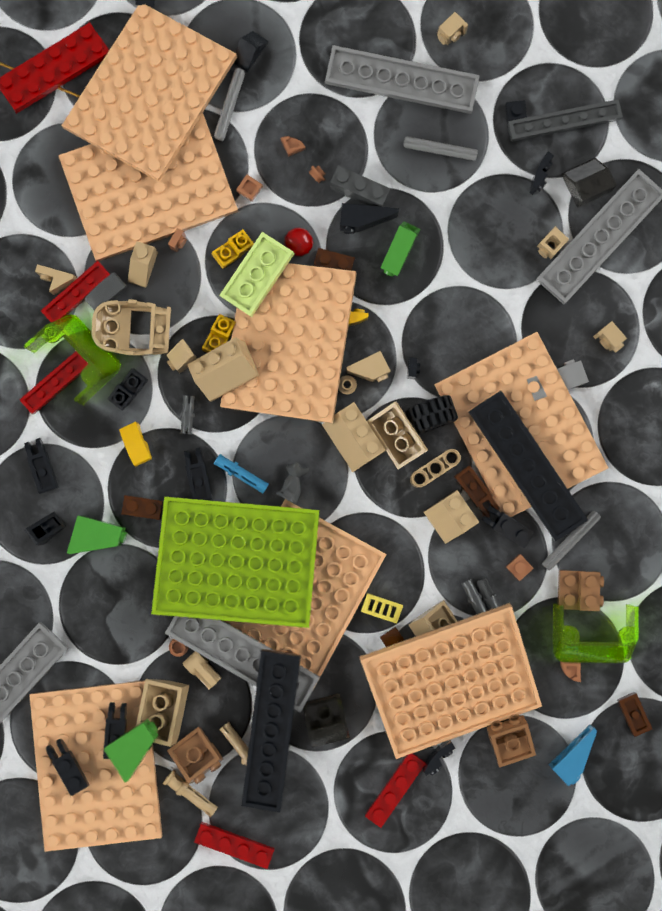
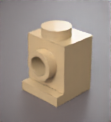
M454 12L439 26L437 33L439 41L447 46L452 41L456 42L461 35L464 36L466 34L468 24Z
M555 226L537 246L539 248L538 252L542 257L552 259L567 243L569 238Z
M613 321L593 336L595 339L600 338V343L605 349L613 350L615 353L624 346L622 342L627 339Z

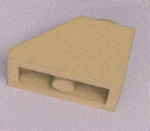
M136 241L130 258L129 283L147 287L158 254L155 247Z
M183 339L167 354L169 358L167 361L168 365L173 371L177 370L179 373L189 368L187 364L197 359Z
M381 351L346 367L347 374L371 382L377 380L378 383L389 378L388 374L391 372Z

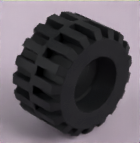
M449 395L427 400L405 411L406 417L417 434L440 428L458 419L452 398Z

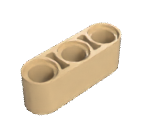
M455 449L445 451L413 472L410 476L411 484L416 488H421L432 482L460 462V453ZM448 453L455 455L456 461L454 463L447 461L446 456ZM433 463L438 464L440 467L438 474H434L430 470V466ZM416 474L423 475L424 482L422 484H417L414 481Z

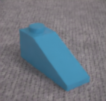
M588 725L549 764L568 786L577 783L584 771L597 730L591 725Z

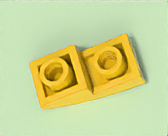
M242 229L228 238L225 244L212 251L211 255L221 268L224 269L252 248L254 243Z
M354 309L350 313L349 326L368 320L369 313H365L363 309Z
M219 314L202 346V351L208 353L228 342L236 322Z
M135 421L119 429L125 448L135 467L152 459L148 443L143 438L139 423Z

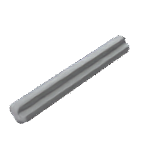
M236 68L214 134L215 139L220 141L225 139L245 76V71Z
M408 136L404 140L405 148L473 161L476 160L478 150Z
M592 511L587 516L588 521L574 529L544 560L542 565L547 570H551L598 522L601 516L596 511Z

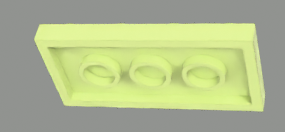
M262 232L219 296L252 317L295 253Z

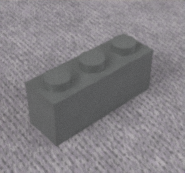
M339 165L330 182L331 190L369 206L384 207L390 193L389 187Z

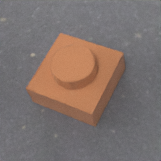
M246 175L236 191L253 202L263 185L249 175Z
M177 228L168 243L170 249L175 252L179 248L182 249L187 239L184 231Z
M521 554L517 555L506 566L518 581H521L534 569Z

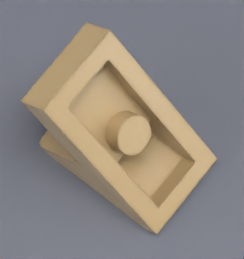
M38 264L35 270L40 275V279L48 282L52 281L49 292L53 295L65 290L77 279L73 274Z

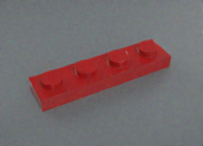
M96 261L46 305L41 312L56 326L85 300L84 298L107 278L110 273L99 261Z
M76 350L20 399L21 403L34 415L89 368L91 364L79 350Z
M414 753L406 755L366 812L365 817L381 828L425 766V761Z
M201 822L194 843L266 869L269 867L275 849Z

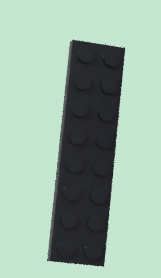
M502 391L494 394L469 411V414L555 542L588 521Z
M267 649L261 650L241 806L281 812L301 655Z

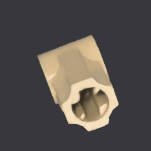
M194 651L183 662V665L192 675H196L208 689H211L222 677L208 663L209 661L206 657Z

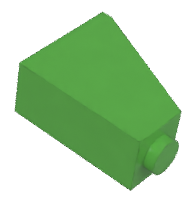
M405 221L399 226L381 265L385 274L389 276L399 275L421 229Z
M77 515L67 553L75 554L121 546V543H125L127 537L126 527Z
M149 719L141 722L104 748V751L125 783L134 775L158 737V729Z

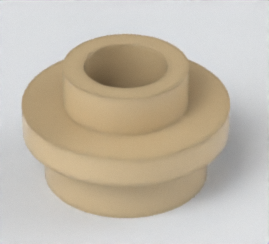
M348 375L341 377L339 391L345 395L352 394L357 387L356 380ZM346 381L351 383L349 388H345L343 385Z

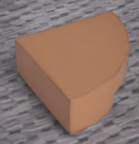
M290 136L281 137L288 157L305 150V146L300 140Z
M560 661L563 673L573 681L581 682V662Z

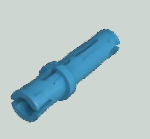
M222 454L214 462V465L228 472L229 476H235L262 494L269 485V483L240 467L239 463L232 462L222 456Z

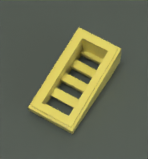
M366 593L361 612L397 623L403 605ZM371 599L375 600V602L373 604L372 610H369L368 608ZM378 602H382L379 613L375 612ZM388 604L389 607L386 615H383L385 605ZM394 606L397 608L394 617L392 618L390 617V614Z

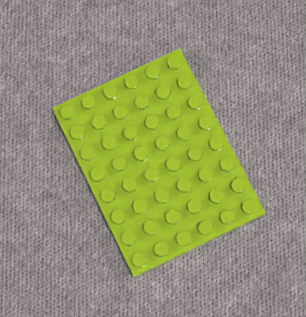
M164 497L151 614L309 628L319 510Z

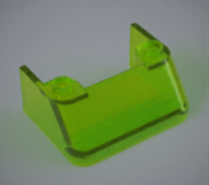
M67 315L45 325L24 347L35 353L46 342L56 343L64 337L88 363L81 372V378L87 387L74 398L75 402L84 405L120 371L121 364L110 351L103 350L95 344L92 338V331L77 316Z
M553 603V654L557 660L575 663H626L631 659L639 638L638 606L626 604V626L619 630L618 642H579V631L574 626L564 625V606Z

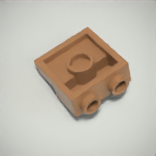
M559 570L558 609L600 611V607H603L604 604L603 595H600V588L604 587V577L600 576L601 572Z
M512 715L507 721H494L489 727H486L499 768L536 756L529 726L523 715Z
M201 727L194 729L167 750L188 784L194 782L198 784L206 778L204 774L209 770L211 772L221 767L220 762L223 760V757L215 745L209 741Z

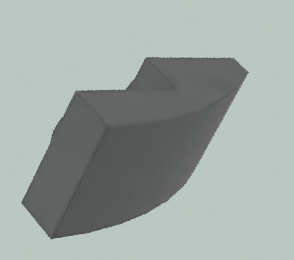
M113 272L84 299L95 311L103 302L116 299L127 285Z

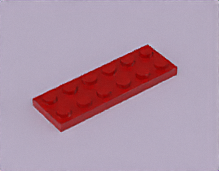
M89 22L1 76L0 91L17 114L103 61L109 52V48Z

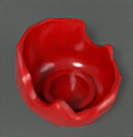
M300 227L293 228L285 235L284 246L295 253L293 256L302 257L312 249L313 238L306 229Z

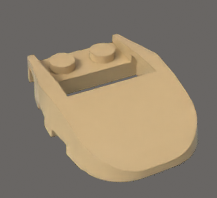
M131 299L129 301L114 300L103 302L93 313L92 338L98 347L110 352L134 356L168 354L171 307L165 309L157 307L153 303H144ZM132 311L151 312L149 349L129 348Z

